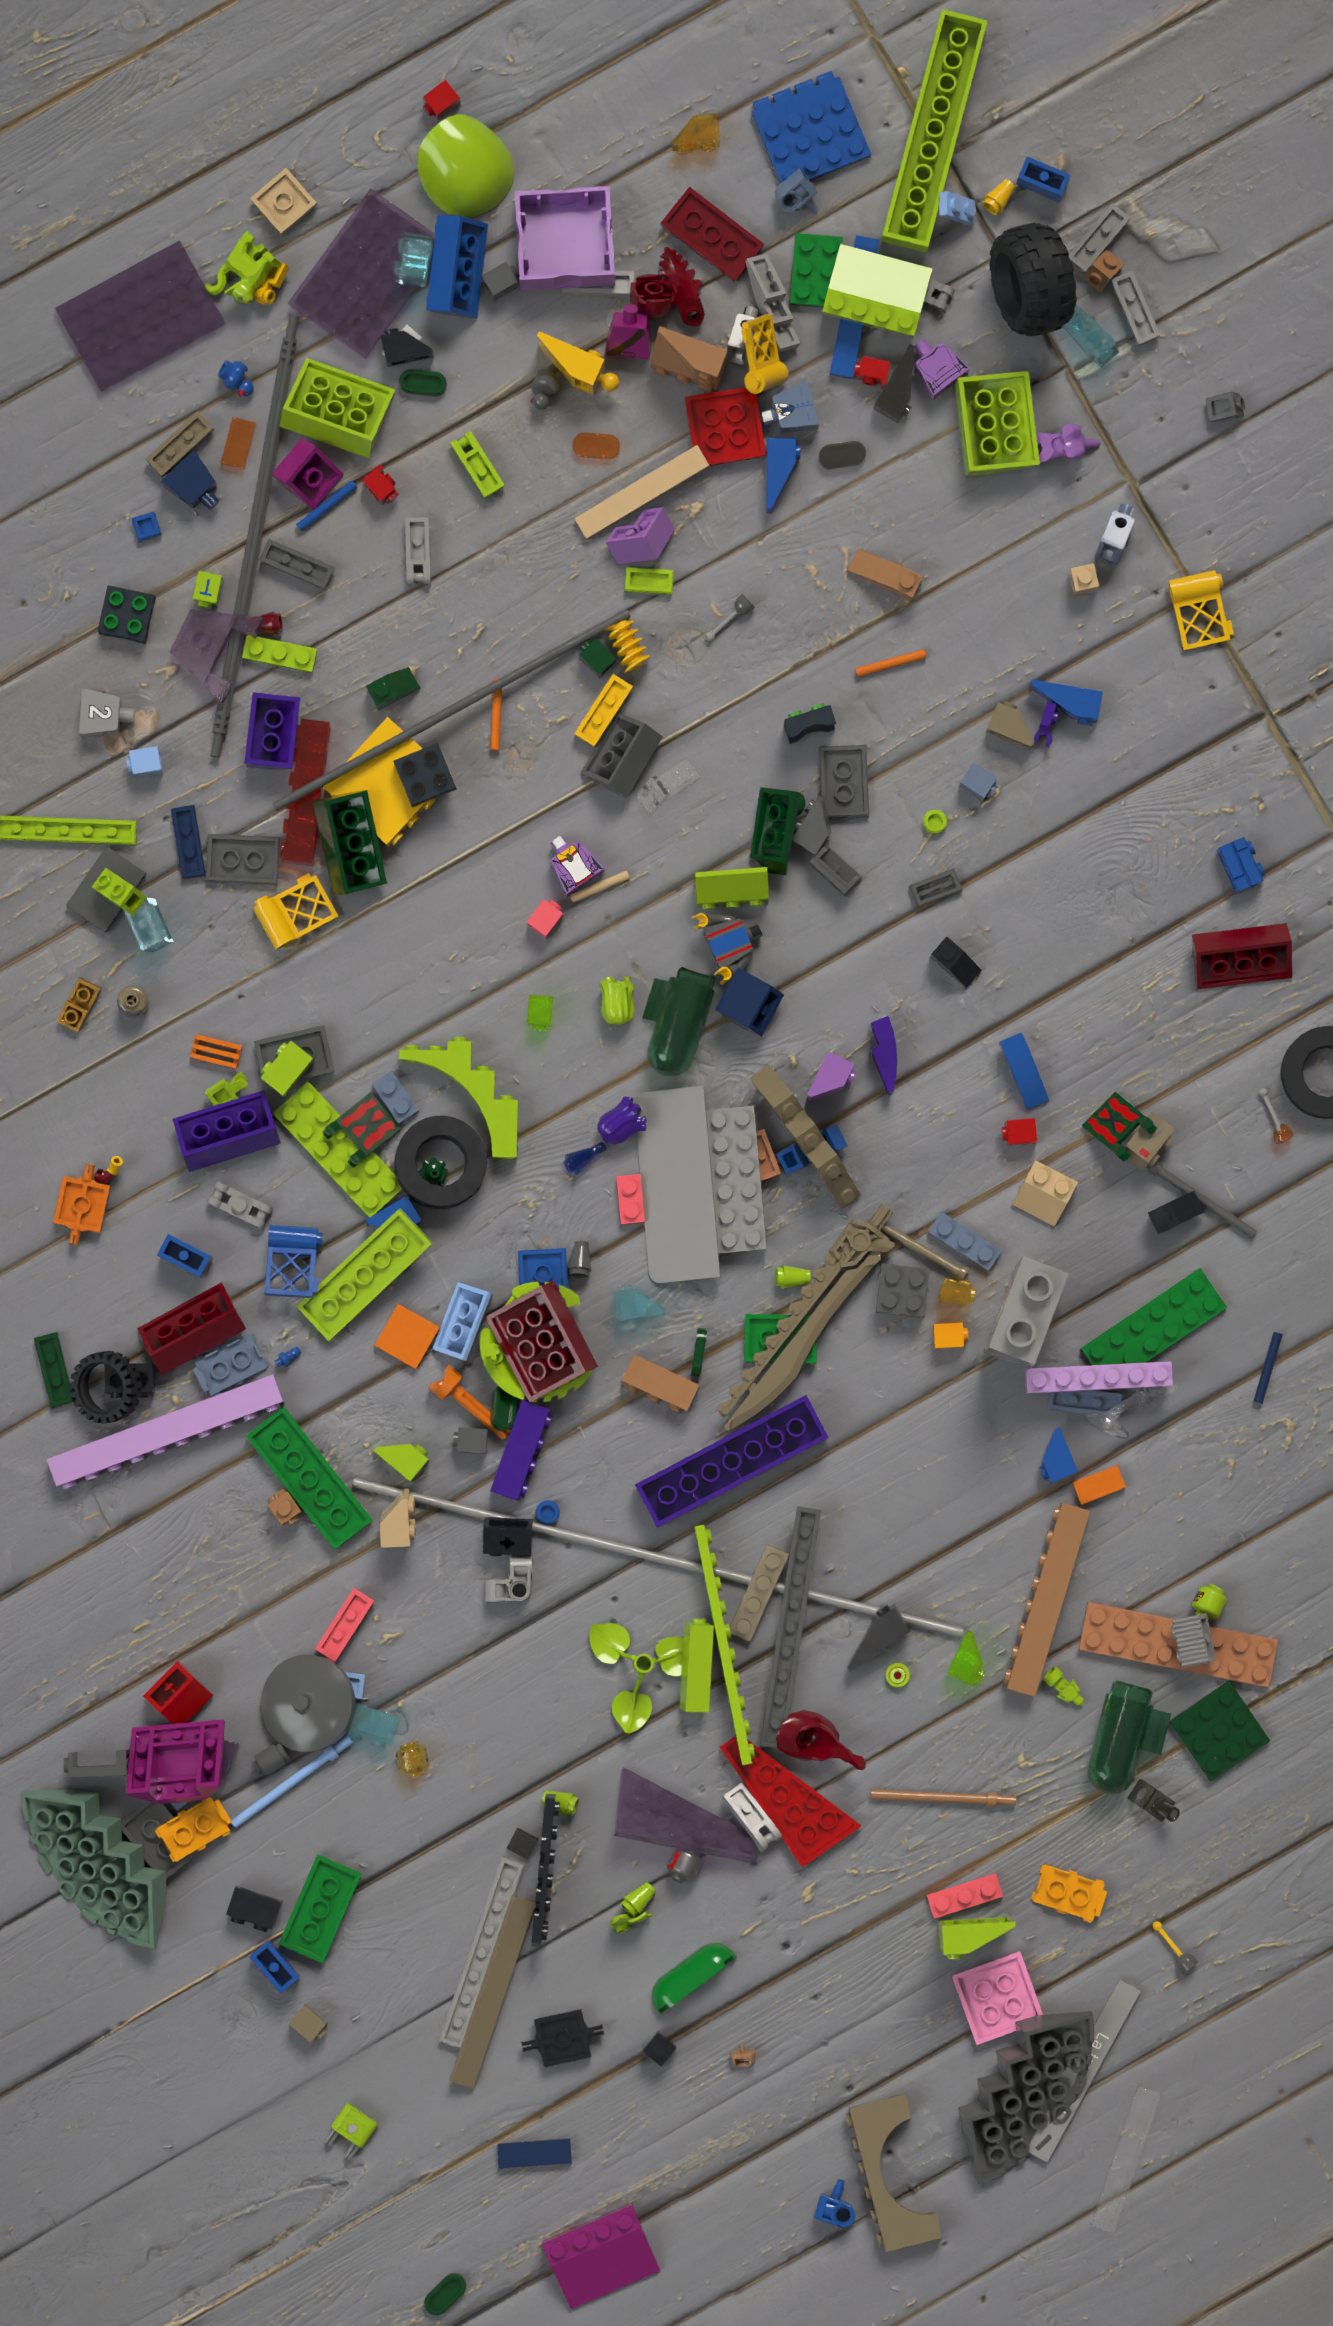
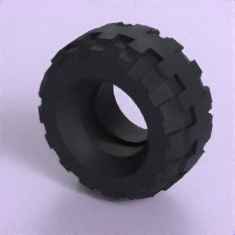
M1030 223L1007 229L994 240L990 250L991 284L1001 315L1014 332L1026 334L1030 337L1061 329L1063 325L1069 323L1072 319L1077 302L1076 280L1074 279V269L1068 255V250L1063 244L1060 235L1048 225Z

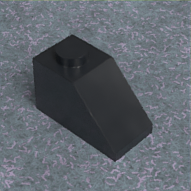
M398 328L385 331V335H381L387 367L434 357L432 348L404 330L399 331Z
M947 936L930 955L933 961L965 988L982 971Z
M1192 1191L1148 1212V1215L1157 1233L1161 1234L1205 1211L1195 1191Z

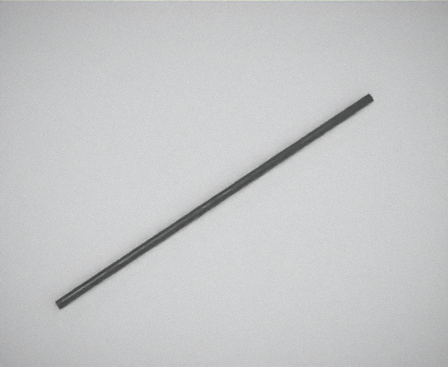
M627 609L619 612L272 803L275 810L283 809L605 632L608 627L630 618Z

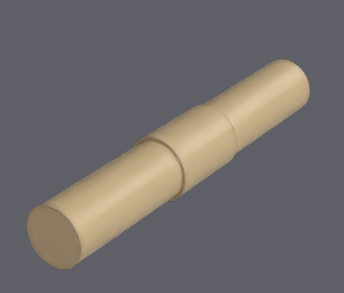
M627 870L569 895L572 902L575 903L629 880L630 877Z

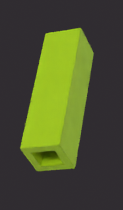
M692 1618V1622H684L680 1709L685 1712H709L714 1626L706 1622L707 1619Z

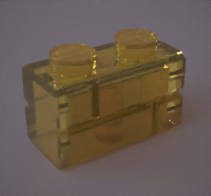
M945 1278L940 1287L939 1303L945 1306L954 1304V1307L966 1308L969 1303L973 1304L976 1288H972V1284L969 1281L959 1280L957 1282L954 1279Z

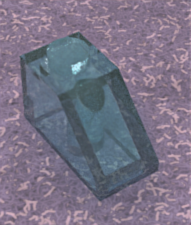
M632 1285L619 1286L618 1291L614 1292L618 1322L666 1314L664 1307L638 1288L633 1289Z

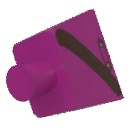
M633 304L625 305L623 312H615L613 314L606 340L605 356L650 360L652 342L648 316L638 314V307Z

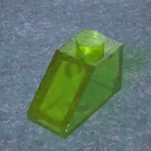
M967 1630L946 1674L973 1687L975 1683L980 1684L985 1671L982 1670L984 1664L974 1635L971 1631Z

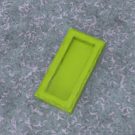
M626 567L625 592L672 595L674 570Z

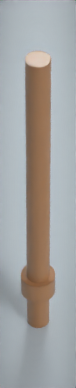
M871 1789V1799L987 1804V1807L1016 1805V1796L997 1795V1792L964 1794Z

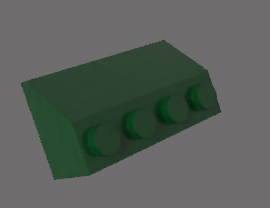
M363 790L314 800L313 805L332 893L347 895L387 884L368 791Z

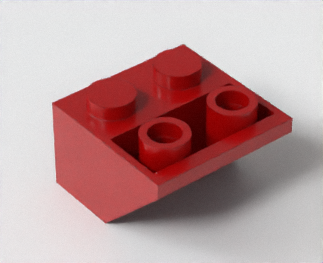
M177 1661L143 1695L172 1724L187 1723L213 1696L180 1661Z

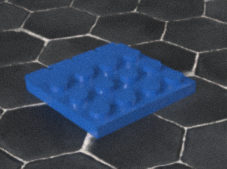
M832 71L817 76V86H815L812 79L794 85L797 94L793 95L790 87L772 94L774 99L772 104L768 96L752 102L755 109L752 111L753 119L780 184L798 169L811 181L869 158L872 155L840 77L835 78Z

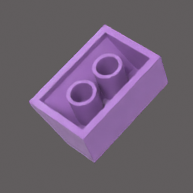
M828 1052L807 1094L806 1101L812 1103L842 1093L844 1087L849 1089L856 1075V1071L853 1070L855 1064Z

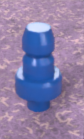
M294 1347L286 1353L281 1352L278 1354L279 1359L275 1360L278 1367L281 1365L288 1366L294 1357H298L301 1354L300 1349Z

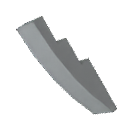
M768 254L747 258L745 262L761 316L772 314L778 353L798 348L800 341L791 325L794 318L784 300L787 293Z

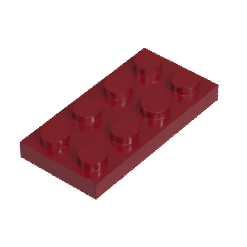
M690 186L660 223V226L734 283L746 270V259L757 256L764 247L763 242Z

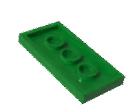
M317 1854L279 1941V1945L324 1963L362 1873Z

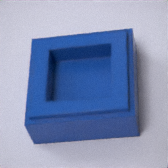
M155 512L132 518L139 542L162 535Z

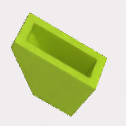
M411 1444L380 1446L373 1450L410 1482L413 1481L429 1461L426 1457L428 1452L419 1444L415 1447Z

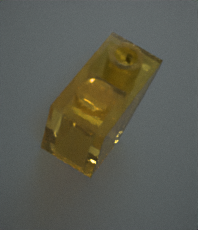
M717 113L694 115L672 141L673 152L678 151V154H688L695 149H702V151L708 152L716 150V147H720Z

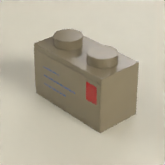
M1153 1111L1149 1114L1148 1118L1152 1120L1157 1130L1153 1134H1149L1140 1126L1124 1147L1130 1154L1127 1160L1141 1171L1147 1165L1152 1167L1160 1157L1157 1154L1160 1148L1165 1150L1173 1140L1170 1135L1175 1128Z

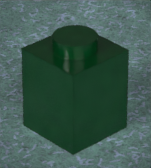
M597 638L593 642L588 640L579 649L581 651L579 658L598 678H601L616 663V658Z

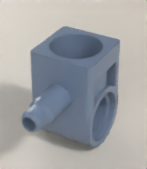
M800 169L777 186L775 198L783 211L792 213L799 210L803 205L813 213L819 210L812 199L818 192L813 183ZM793 194L790 200H784L787 195Z

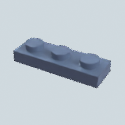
M943 1212L939 1214L928 1233L988 1272L1002 1252Z
M1102 1391L1049 1393L1047 1409L1120 1418L1122 1394Z

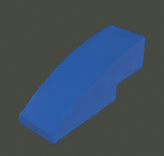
M1022 1032L1000 1041V1048L1026 1109L1029 1110L1049 1101Z

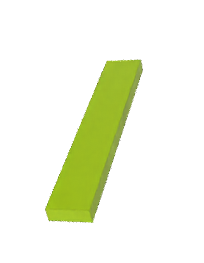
M0 816V840L136 846L137 821Z

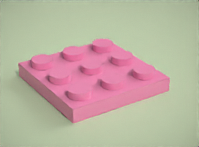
M1020 1951L951 1975L976 2045L1015 2032L1016 2021L1043 2015Z

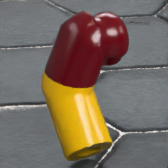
M119 1156L112 1157L108 1169L104 1171L99 1168L94 1179L100 1181V1184L110 1182L119 1174L123 1163L122 1158Z

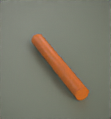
M922 649L855 668L857 677H861L927 657L925 650Z
M502 688L492 694L490 750L500 751Z

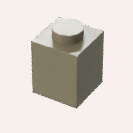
M306 2004L303 2005L289 2023L293 2029L310 2043L314 2038L319 2041L327 2031L324 2027L327 2021Z

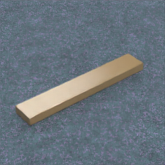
M698 445L574 519L588 540L710 466Z

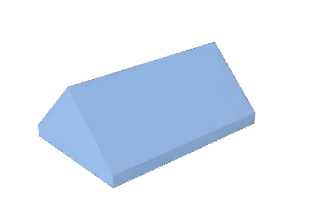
M458 1282L432 1349L468 1362L492 1299V1293Z

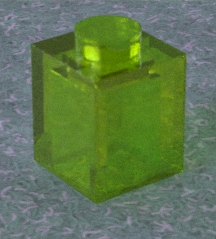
M529 995L527 1025L532 1026V1030L546 1031V1027H552L553 996Z

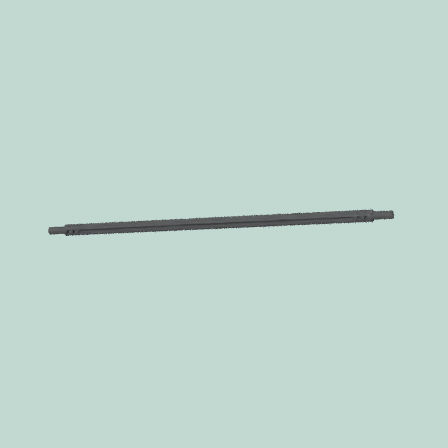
M289 315L286 337H283L212 730L214 738L210 756L220 758L223 736L227 733L272 482V472L274 471L281 427L279 426L282 409L287 398L297 340L295 335L299 319L297 315Z

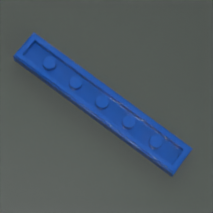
M856 235L854 248L877 254L879 239ZM840 319L830 375L853 379L863 329L862 324Z

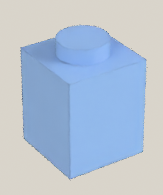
M158 746L129 751L130 757L126 758L128 772H133L135 778L163 773Z

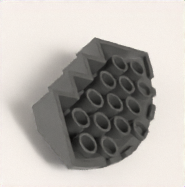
M1091 2011L1037 2015L1016 2021L1015 2026L1019 2044L996 2050L999 2073L977 2079L981 2101L958 2107L962 2132L978 2184L997 2178L1007 2173L1006 2170L1019 2163L1021 2165L1027 2161L1026 2158L1031 2155L1029 2153V2144L1036 2131L1046 2127L1048 2121L1049 2125L1054 2120L1058 2123H1065L1072 2113L1069 2107L1077 2100L1078 2095L1082 2094L1087 2081L1088 2067L1092 2063L1093 2056L1091 2051L1092 2042H1094V2021ZM1066 2109L1068 2110L1063 2119H1057ZM1048 2134L1043 2139V2141L1036 2146V2149L1039 2151L1044 2145H1046L1052 2139V2137Z

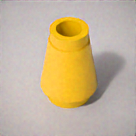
M1004 179L1003 182L984 196L982 203L984 208L993 215L1003 212L1015 190V185L1011 181Z

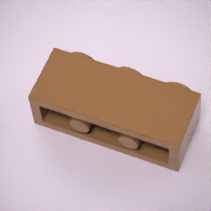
M633 1355L622 1379V1382L626 1383L624 1388L634 1393H638L641 1390L647 1393V1399L658 1404L661 1400L669 1403V1409L679 1414L682 1413V1410L688 1412L699 1388V1384L636 1355Z

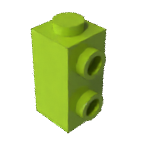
M107 868L104 869L92 885V888L131 916L135 915L147 898L138 889Z

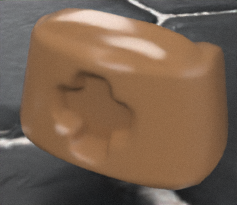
M740 2045V2050H733L730 2053L733 2065L737 2067L752 2066L755 2064L756 2050H745V2045Z

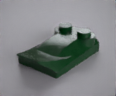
M760 787L750 858L755 859L762 867H767V873L787 876L796 817L802 814L805 809V798L800 792Z

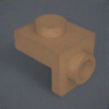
M1106 249L1092 263L1083 278L1099 292H1102L1110 280L1122 269L1124 263Z

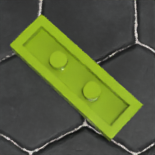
M247 634L242 659L313 673L318 650L316 648Z

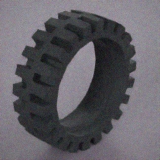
M102 1351L86 1356L79 1361L80 1364L75 1366L74 1370L76 1372L71 1374V1379L74 1382L70 1383V1388H74V1392H71L70 1395L71 1398L76 1397V1401L73 1404L75 1407H81L78 1412L81 1415L86 1414V1419L93 1420L95 1423H112L124 1419L134 1412V1407L138 1406L140 1402L137 1398L142 1395V1391L138 1390L139 1387H142V1381H137L136 1378L140 1377V1374L133 1371L136 1366L134 1363L129 1364L130 1359L128 1357H122L123 1354L119 1352ZM99 1364L112 1366L122 1379L124 1389L122 1401L113 1410L101 1409L94 1403L89 1393L88 1381L90 1373Z

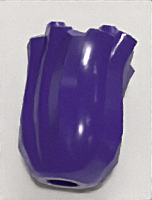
M623 1097L622 1101L615 1108L600 1117L597 1130L606 1143L616 1145L624 1142L636 1132L646 1131V1117L640 1118V1116H637L641 1108L638 1104H633L632 1097Z

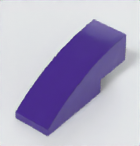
M889 1016L870 1023L878 1046L871 1048L870 1052L887 1094L890 1095L894 1091L896 1081L897 1048Z

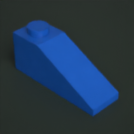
M767 438L766 513L773 511L795 468L796 460H800V445H796V438Z
M1031 680L1030 689L1048 702L1057 704L1056 707L1072 719L1078 720V724L1091 726L1092 722L1097 723L1103 691Z

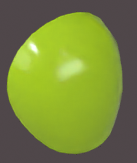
M457 114L442 120L426 135L418 150L417 167L423 188L433 203L450 215L477 217L487 213L499 205L512 187L515 169L508 148L490 128L473 117Z

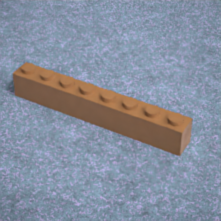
M1061 1503L1060 1507L1055 1506L1051 1519L1055 1521L1053 1530H1048L1045 1543L1049 1545L1046 1553H1041L1038 1567H1042L1039 1577L1034 1576L1031 1590L1035 1592L1032 1600H1027L1024 1613L1028 1614L1026 1622H1021L1017 1636L1021 1637L1019 1645H1014L1010 1656V1659L1014 1660L1012 1669L1007 1668L1003 1682L1007 1683V1689L1033 1697L1036 1695L1087 1524L1089 1510Z

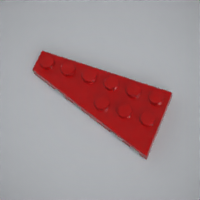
M736 1736L720 1746L758 1804L780 1831L782 1839L802 1867L862 1826L755 1744H753L756 1758H752V1764L742 1765Z

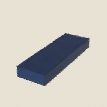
M195 805L171 808L182 879L206 876Z
M570 2138L497 2143L499 2168L572 2163Z

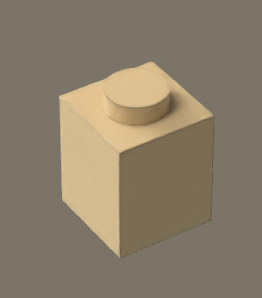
M1094 563L1070 569L1069 576L1074 596L1098 591L1099 583Z

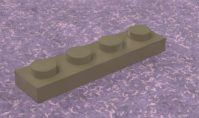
M767 1543L730 1625L731 1634L749 1642L751 1641L789 1556L788 1552Z

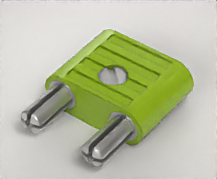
M347 2102L330 2126L333 2129L324 2143L327 2144L333 2133L337 2131L328 2146H331L337 2136L341 2134L353 2142L344 2154L345 2158L353 2147L357 2145L348 2157V2160H351L359 2147H364L379 2123Z

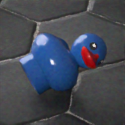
M226 360L222 364L218 377L223 379L227 389H238L239 397L249 396L254 391V385L251 381L242 380L245 372L248 371L247 366L242 361L231 363Z

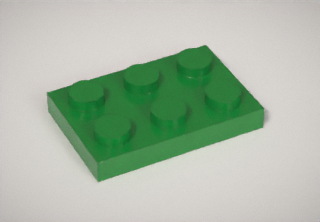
M796 233L790 305L823 308L839 247L843 243V237Z
M745 1314L744 1362L754 1363V1354L768 1349L765 1344L766 1337L779 1334L777 1328L778 1321L791 1317V1315ZM805 1315L768 1363L775 1362L811 1315ZM817 1339L803 1364H817Z

